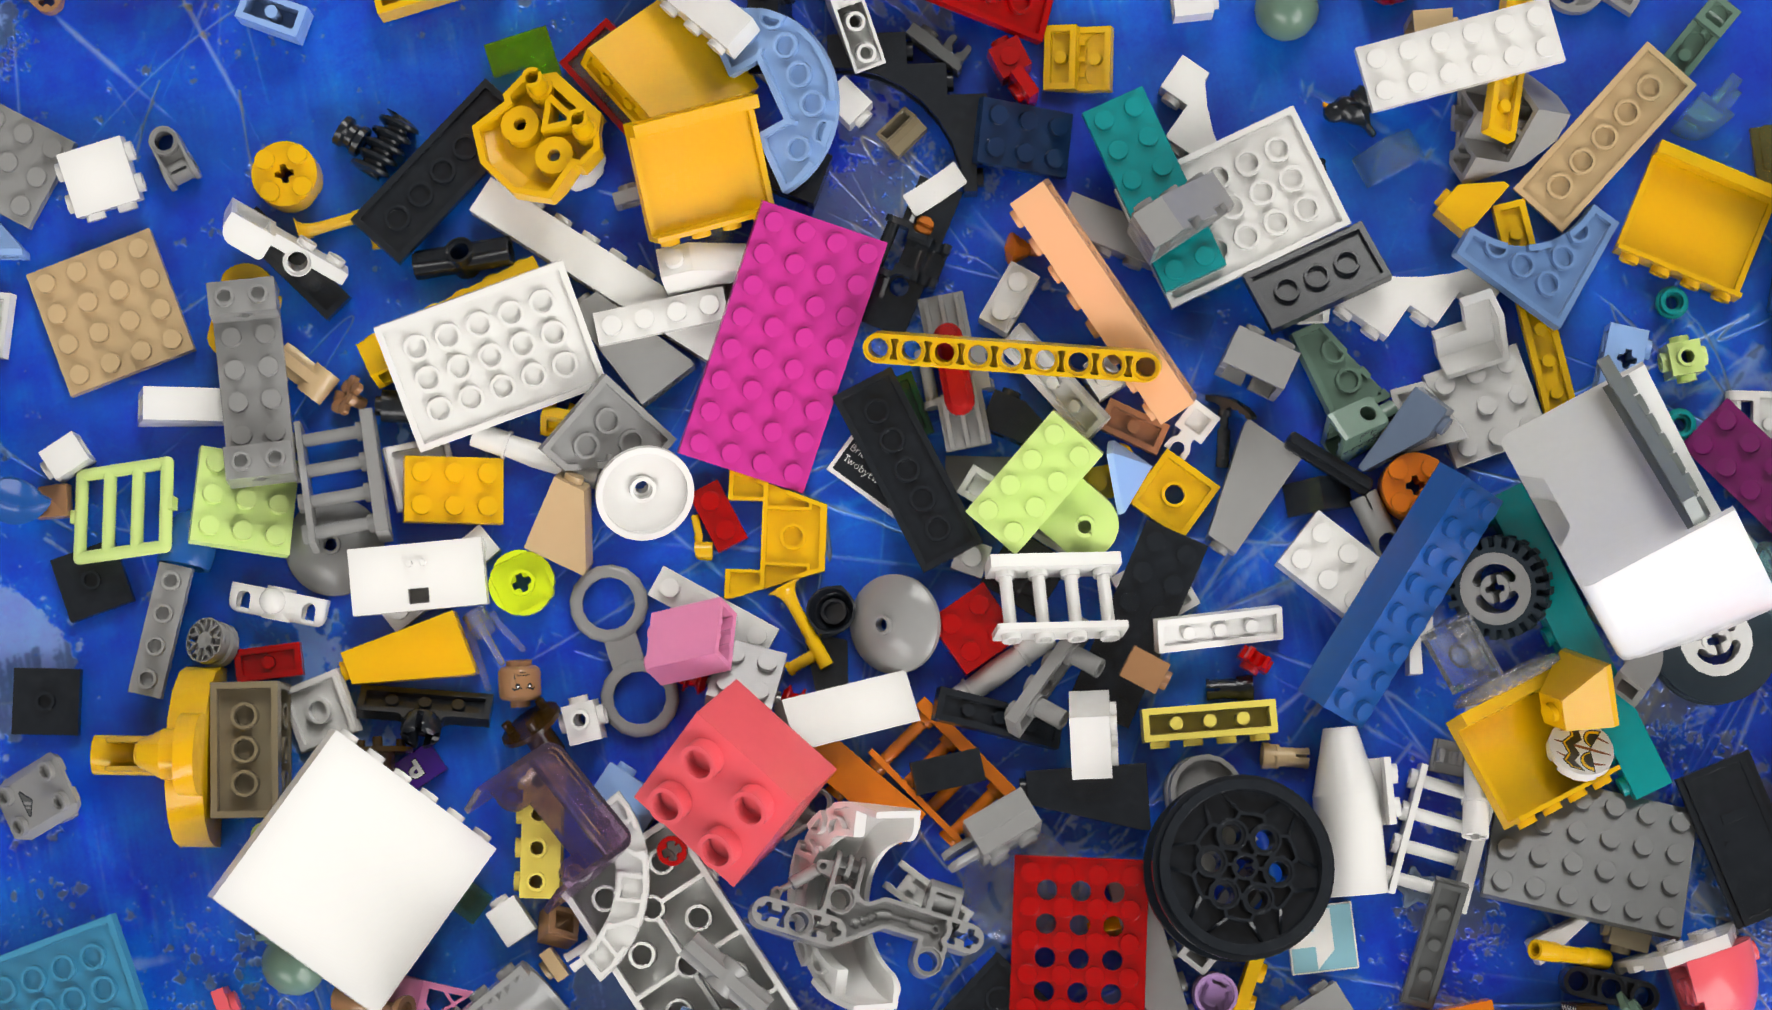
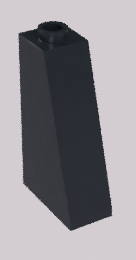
M1146 763L1112 766L1113 778L1072 780V768L1025 771V778H1019V787L1023 789L1029 801L1035 807L1138 830H1151Z

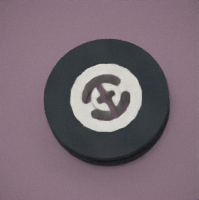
M1772 610L1728 628L1729 631L1726 629L1691 643L1664 650L1663 664L1658 678L1677 696L1701 705H1722L1749 696L1758 690L1772 673ZM1717 637L1719 644L1715 646L1708 645L1707 639ZM1731 643L1734 645L1732 655L1723 664L1713 665L1704 662L1697 654L1699 652L1702 656L1713 657L1727 652Z

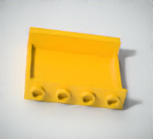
M656 0L590 46L580 63L632 122L744 93L754 94L759 86L753 75L749 74V71L735 78L729 77L720 56L708 46L707 42L709 40L702 34L698 37L694 36L683 25L685 21L677 15L675 18H672L659 6L662 3L659 0Z
M744 93L623 124L648 240L650 242L658 243L661 247H670L680 244V238L690 235L692 239H700L712 235L711 230L722 227L723 231L735 230L742 227L741 222L753 219V222L755 221L761 200L774 204L754 110L760 108L758 94Z
M1662 139L1654 147L1612 253L1619 255L1618 259L1625 264L1637 266L1639 263L1650 268L1649 273L1659 278L1667 279L1670 276L1680 280V286L1688 290L1698 291L1702 289L1711 293L1710 298L1717 302L1729 304L1731 301L1734 303L1742 297L1743 293L1740 290L1772 214V184Z
M1550 669L1446 722L1449 731L1504 830L1514 825H1517L1519 830L1533 824L1538 821L1535 814L1542 811L1545 817L1563 808L1560 803L1561 800L1567 798L1572 803L1588 794L1585 789L1586 787L1592 785L1595 790L1613 781L1610 777L1611 774L1621 769L1620 765L1609 769L1603 776L1601 775L1596 777L1595 780L1586 782L1573 780L1562 775L1556 769L1557 765L1554 764L1553 760L1550 762L1547 757L1546 743L1555 727L1543 722L1539 695Z

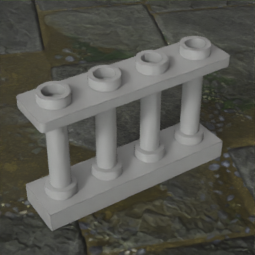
M372 407L359 409L360 421L355 422V426L306 434L300 421L293 422L295 453L297 452L298 463H296L298 482L296 483H301L302 494H297V502L300 514L305 513L306 524L301 525V533L304 545L309 544L314 554L321 553L319 539L370 530V533H376L380 543L394 541L378 424ZM357 439L358 442L363 441L364 452H359V456L309 464L307 447ZM361 469L362 472L367 471L368 482L363 483L362 487L313 495L312 477ZM359 500L371 502L373 513H368L365 518L317 525L315 508Z

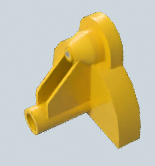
M186 666L179 671L172 689L166 728L149 736L94 735L92 739L90 765L94 775L156 776L164 780L167 820L172 839L179 847H221L222 819H215L210 816V682H227V668Z

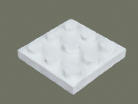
M1516 343L1509 345L1510 360L1452 379H1447L1442 369L1421 377L1422 381L1425 382L1438 399L1455 410L1452 415L1469 434L1468 439L1446 444L1455 469L1504 453L1505 450L1501 443L1504 436L1542 415Z

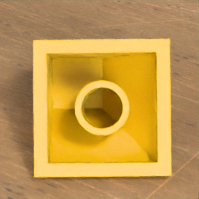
M1567 648L1561 649L1539 692L1543 722L1564 731L1613 728L1618 726L1619 718L1611 664Z

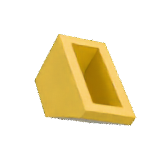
M1505 181L1458 184L1452 192L1446 188L1435 200L1434 204L1438 208L1432 215L1457 237L1461 238L1464 231L1471 226L1474 227L1510 185Z

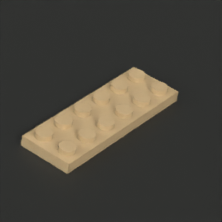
M1647 41L1512 190L1522 199L1524 198L1525 202L1562 233L1697 84Z

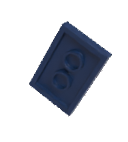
M985 96L981 97L978 101L972 163L1053 179H1065L1067 176L1073 114Z

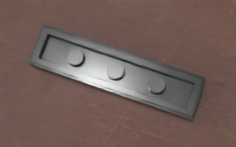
M1435 876L1399 996L1400 1002L1429 1010L1433 1009L1469 891V884Z

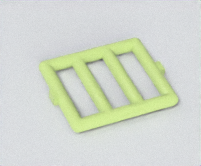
M165 456L86 468L76 473L75 510H70V524L74 525V563L83 565L167 553L172 549L173 511H178V498L173 496L174 460L172 457ZM161 471L159 540L144 542L146 473ZM132 475L130 545L115 547L117 477ZM104 479L101 549L87 551L89 481Z

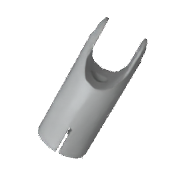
M1373 489L1365 494V496L1361 495L1351 500L1350 504L1376 555L1381 557L1382 552L1379 548L1380 537L1384 533L1394 536L1397 529L1377 490Z

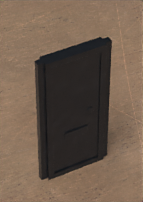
M1745 750L1674 779L1736 929L1747 927L1772 916V804L1749 750Z

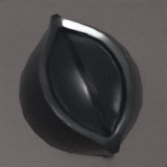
M841 585L827 586L817 590L808 600L806 607L807 618L822 640L844 632L853 622L856 613V604L852 596Z

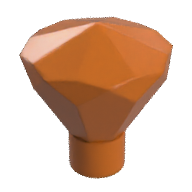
M1013 232L1009 233L1004 246L1005 259L1008 264L1011 261L1016 263L1028 256L1039 257L1030 243Z

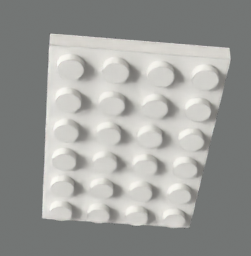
M1290 106L1178 159L1187 181L1200 172L1205 175L1213 171L1235 204L1232 211L1209 225L1227 264L1226 267L1165 294L1151 264L1150 267L1172 310L1242 277L1243 274L1351 225V221L1294 106ZM1114 189V193H1115V195H1116V198H1117V200H1118V202H1119V204H1120V206H1121V208H1122V210H1123V212H1124V214H1125V216H1126L1128 222L1130 223V218H1129V216H1128V214H1127V212H1126V209H1125V207H1124V205H1123V203H1122V201H1121V199H1120V197H1119V194H1118L1117 190Z
M562 259L373 327L420 453L586 393L604 373Z

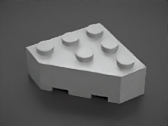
M1213 171L1205 175L1200 172L1180 187L1176 184L1171 186L1154 201L1151 197H1148L1138 203L1133 208L1135 211L1131 214L1132 217L1127 233L1150 265L1232 211L1235 204Z

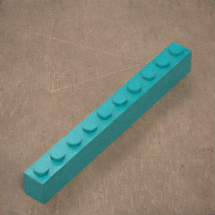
M1519 483L1495 495L1503 503L1488 527L1493 526L1496 534H1503V536L1513 535L1517 536L1516 539L1519 541L1525 539L1530 542L1528 546L1530 548L1536 547L1541 552L1538 556L1541 560L1546 558L1549 563L1546 566V570L1548 573L1552 572L1554 579L1550 580V586H1554V594L1549 597V600H1552L1550 608L1545 610L1546 616L1540 621L1543 626L1540 632L1548 647L1553 646L1557 655L1561 649L1567 648L1611 664L1614 679L1618 672L1523 483ZM1615 693L1619 725L1613 728L1600 729L1607 734L1613 744L1614 758L1611 766L1620 765L1621 767L1620 770L1616 771L1618 778L1615 779L1620 793L1624 797L1629 795L1633 800H1638L1673 782L1636 708Z

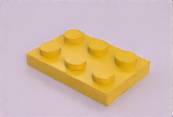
M405 455L403 457V523L504 524V459Z

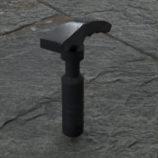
M1215 394L1206 395V401L1214 402L1220 407L1218 409V416H1221L1220 428L1217 430L1215 467L1228 468L1231 432L1228 428V423L1232 410H1238L1240 414L1245 415V418L1249 420L1257 419V416L1249 407L1232 397Z

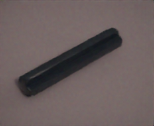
M1291 432L1285 440V449L1358 494L1365 496L1372 488V478L1297 432Z

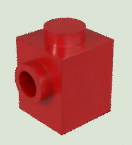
M1005 35L990 44L992 48L988 49L987 59L1001 86L1009 83L1010 71L1019 65L1023 66L1027 73L1031 72L1032 62L1018 35L1011 38Z

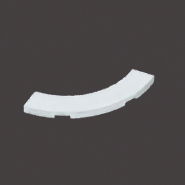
M617 791L592 812L607 835L613 851L616 868L615 891L608 918L597 937L579 955L600 982L617 967L635 941L644 919L650 891V865L645 838L638 819L620 791Z

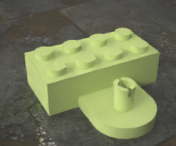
M1055 409L965 511L1013 554H1017L1038 529L1066 552H1106L1116 540L1119 530V519L1113 504L1083 478L1103 456L1104 452Z

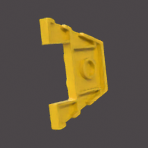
M729 470L728 500L763 502L760 569H725L724 599H733L788 583L797 578L801 579L825 572L827 504Z

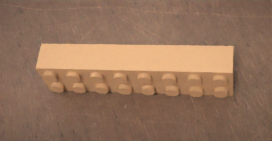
M1049 178L1010 203V206L1013 208L1009 212L1010 216L1020 229L1024 226L1032 236L1028 241L1038 256L1044 254L1050 262V266L1047 267L1049 273L1058 284L1063 281L1069 290L1066 297L1076 311L1083 310L1088 318L1085 324L1095 339L1101 337L1108 347L1149 349L1159 354L1162 359V368L1155 380L1146 383L1124 381L1133 394L1137 391L1144 399V403L1141 406L1151 421L1157 419L1162 425L1192 405L1197 394ZM1115 355L1107 356L1114 366L1120 364L1122 367L1119 357ZM1144 357L1137 362V368L1142 374H1152L1156 369L1155 363L1151 358Z

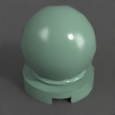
M1256 0L1254 7L1256 22L1264 34L1278 41H1291L1305 36L1316 23L1319 13L1317 0Z
M254 929L256 941H264L267 944L262 954V972L270 986L282 994L302 996L313 991L321 983L322 977Z

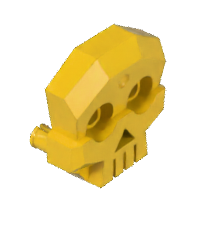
M528 67L503 93L504 102L472 125L480 164L516 199L556 205L568 194L580 174L588 175L605 157L602 132L603 126L607 121L595 106L557 72L542 74L541 71H538V68ZM559 114L566 120L558 122ZM526 122L524 129L517 130V126L520 123ZM560 153L558 160L551 161L553 154Z

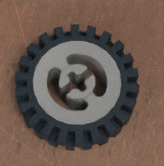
M1503 534L1480 539L1478 545L1473 549L1463 565L1461 572L1448 589L1446 595H1451L1452 600L1447 602L1449 608H1455L1457 611L1454 617L1457 621L1463 620L1466 623L1464 625L1466 630H1475L1476 636L1481 638L1488 636L1489 640L1511 639L1533 629L1546 616L1545 610L1550 608L1552 600H1549V597L1554 594V586H1550V580L1554 579L1552 572L1548 573L1546 570V566L1549 565L1546 558L1541 560L1538 556L1541 552L1536 547L1530 548L1528 546L1530 542L1525 539L1519 541L1516 539L1517 536H1503ZM1490 564L1503 565L1513 572H1496L1486 576L1481 581L1483 571ZM1495 583L1504 585L1505 590H1496ZM1517 593L1519 595L1516 604L1510 610H1499L1487 603L1494 604L1499 601L1501 603L1513 598Z

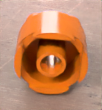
M1411 452L1397 457L1385 467L1378 479L1377 492L1387 511L1400 521L1404 520L1440 461L1424 453ZM1411 480L1420 487V490L1415 492V495H1413L1411 489H1406V485Z

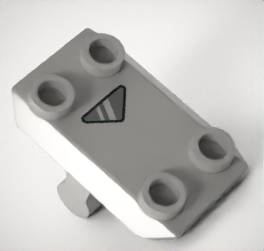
M51 752L45 754L5 779L0 785V808L15 839L33 840L56 825L79 816L78 811L81 807V798L76 787H72L65 772L67 768L63 759L58 754Z

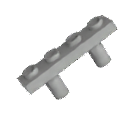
M159 561L128 692L163 699L195 569Z
M1068 639L1059 640L1054 649H1049L1045 653L1037 673L1027 678L1022 694L1017 701L1013 700L1005 711L1004 717L1008 733L1020 738L1035 717L1054 726L1058 730L1065 726L1069 719V712L1047 699L1071 666H1075L1095 678L1101 675L1106 662L1105 659L1084 649L1089 639L1081 643H1070Z

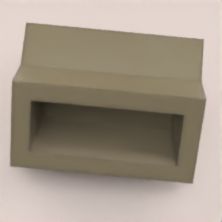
M904 106L875 135L883 146L899 160L927 133V127L913 112Z

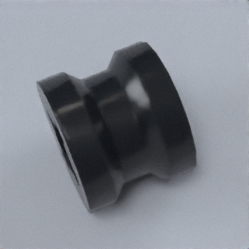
M349 115L338 126L332 138V143L338 147H346L349 154L357 157L359 155V147L365 148L367 145L365 138L366 136H371L372 129L367 126H359L356 120Z

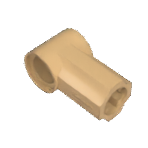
M287 342L284 345L287 377L298 385L297 388L320 406L340 379L318 362L315 364L303 352Z

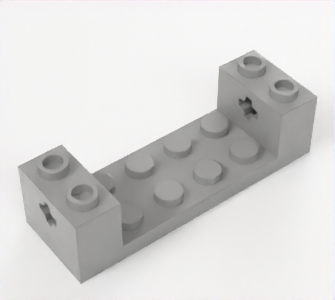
M274 276L206 283L209 316L214 326L226 444V447H223L226 481L231 489L298 482L279 293Z

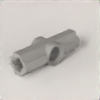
M699 932L679 953L682 959L705 977L704 980L725 999H731L742 1010H766L775 999L759 983H756L748 976L749 972L730 955H724Z

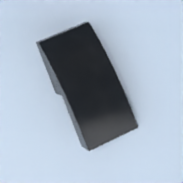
M979 748L909 763L916 796L986 781Z

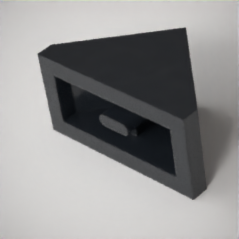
M1329 475L1317 476L1282 486L1287 518L1314 514L1318 510L1326 512L1352 507L1350 504L1352 500L1350 488Z

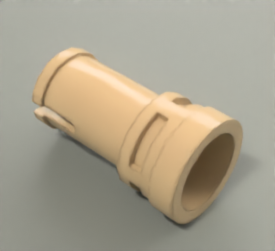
M1262 742L1260 747V768L1278 769L1279 767H1295L1308 769L1310 758H1307V755H1310L1309 748L1280 747L1279 744Z

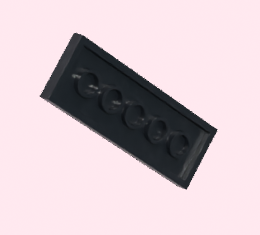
M485 78L351 218V222L399 265L413 253L488 174L479 161L472 125L504 102L503 93ZM526 122L520 123L517 126V130L524 129Z
M891 367L832 397L923 573L983 543L972 520L965 512L966 509Z
M1148 519L1112 598L1115 620H1128L1129 628L1122 638L1114 642H1102L1100 639H1094L1089 652L1105 659V668L1098 678L1081 670L1072 691L1109 690V702L1116 701L1117 724L1129 728L1146 689L1119 676V672L1134 645L1160 658L1161 654L1154 651L1153 619L1178 616L1208 548V545Z

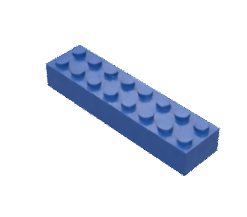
M1439 462L1298 691L1362 729L1400 666L1406 660L1420 634L1424 631L1438 605L1443 601L1453 581L1461 572L1473 549L1478 545L1488 525L1496 516L1503 501L1467 476Z

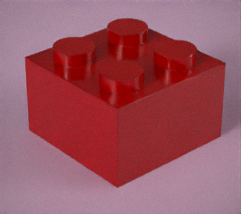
M984 582L939 612L941 619L939 639L965 676L1011 646L1003 644L1002 641H992V633L996 625L1003 623L1002 608Z

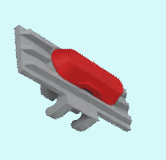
M963 291L918 299L924 333L972 337ZM948 343L939 344L937 349L938 355L944 360H951L954 357L953 347ZM975 345L971 348L973 360L979 363L986 361L988 354L983 346ZM921 350L913 353L914 358L920 356ZM919 366L926 400L923 403L925 411H939L946 452L992 444L982 393L983 390H987V392L995 390L994 380L989 377V372L938 368L943 395L938 397L933 367Z

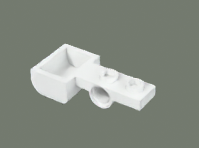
M235 198L231 199L225 209L223 219L224 239L228 244L254 259H262L269 247L273 246L283 252V267L291 276H304L312 268L340 285H343L348 277L349 271L348 266L345 265L346 261L333 252L329 251L328 254H325L316 249L317 244L303 235H300L298 238L277 227L276 222ZM294 252H301L307 257V260L301 265H294L289 261L288 257Z

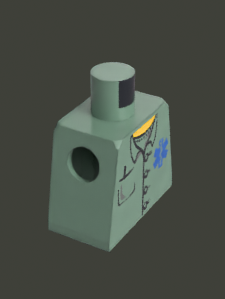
M1367 396L1328 414L1320 442L1326 451L1347 463L1373 447L1398 412V408L1391 400L1378 405L1372 396Z

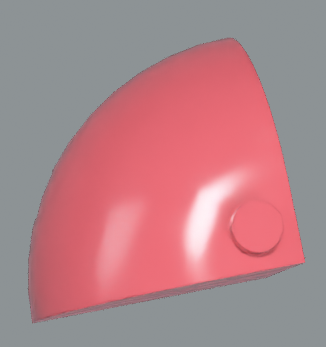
M1739 935L1730 948L1668 969L1681 1010L1755 1009L1759 986L1756 960L1760 959V955L1755 942L1751 940L1750 936Z

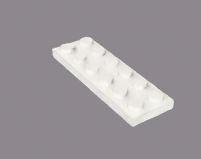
M1533 0L1360 46L1354 50L1372 114L1561 64L1566 60L1549 0Z

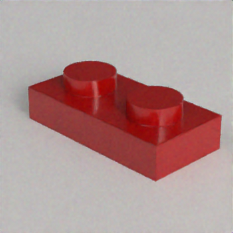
M718 479L694 491L693 505L719 554L748 539Z
M302 642L238 649L234 658L237 682L263 681L305 675Z

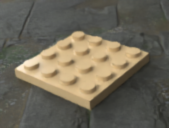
M150 228L26 275L68 391L73 398L197 351Z

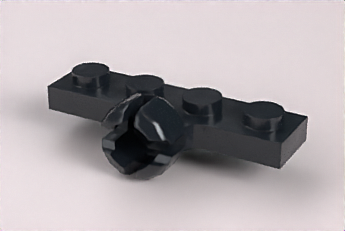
M361 685L356 714L357 718L401 722L400 735L402 740L407 745L417 748L419 736L425 737L423 749H427L439 741L441 729L446 725L490 728L494 694Z

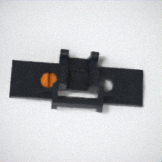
M920 175L916 187L927 181L928 178ZM957 190L918 216L913 214L909 206H907L903 218L887 213L885 218L887 224L880 240L888 244L877 273L879 277L861 322L884 331L906 332L918 304V299H920L925 288L933 291L936 289L943 266L953 247L944 243V238L963 192ZM900 227V229L908 231L907 242L899 262L894 265L893 270L883 268ZM902 278L908 282L909 288L905 295L895 296L891 293L890 285L895 279Z

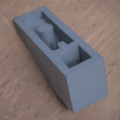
M1415 386L1358 468L1362 471L1371 472L1435 438L1437 434L1443 435L1452 424L1453 419L1450 416L1455 410L1423 387Z

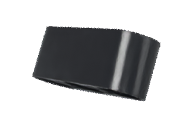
M1577 965L1564 967L1558 975L1560 989L1572 996L1619 1006L1616 997L1617 993L1622 991L1630 1001L1634 998L1636 990L1644 987L1648 991V1000L1645 1004L1641 1005L1643 1010H1654L1660 1001L1658 989L1646 981ZM1578 971L1583 977V984L1579 989L1573 990L1568 983L1569 977L1573 972ZM1611 979L1616 985V991L1611 997L1606 998L1602 994L1601 987L1606 980Z

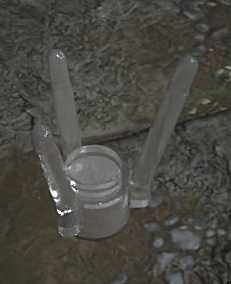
M482 605L463 616L462 619L466 624L463 630L469 639L486 691H490L489 677L476 637L478 640L484 638L500 666H503L505 661L490 635L496 630L493 625L521 652H525L526 647L505 626L495 611L489 613L486 606Z

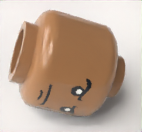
M531 659L507 660L506 666L498 670L499 697L504 701H510L511 708L531 707L530 700L538 699L541 696L540 668L532 665Z

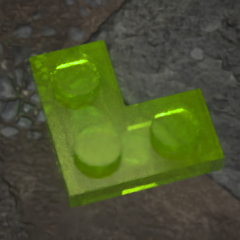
M546 25L484 45L494 78L527 69L528 67H536L542 74L557 72L563 77Z

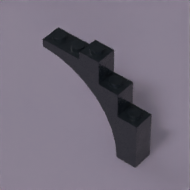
M906 32L876 33L886 63L857 74L853 71L839 35H827L828 56L836 74L854 75L878 81L903 93L924 109L940 127L953 150L959 170L967 181L962 186L964 197H977L978 188L984 187L983 168H977V164L972 163L978 101L981 97H987V93L947 95V92H954L953 72H947L946 62L907 64V61H913L912 41L906 42Z

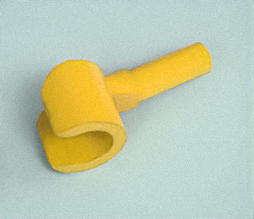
M692 515L691 520L695 535V557L698 560L711 561L713 559V542H703L699 515Z

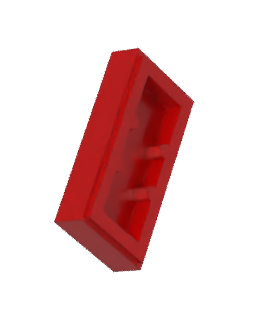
M1019 65L1010 71L1008 90L1018 103L1036 106L1039 88L1024 67Z

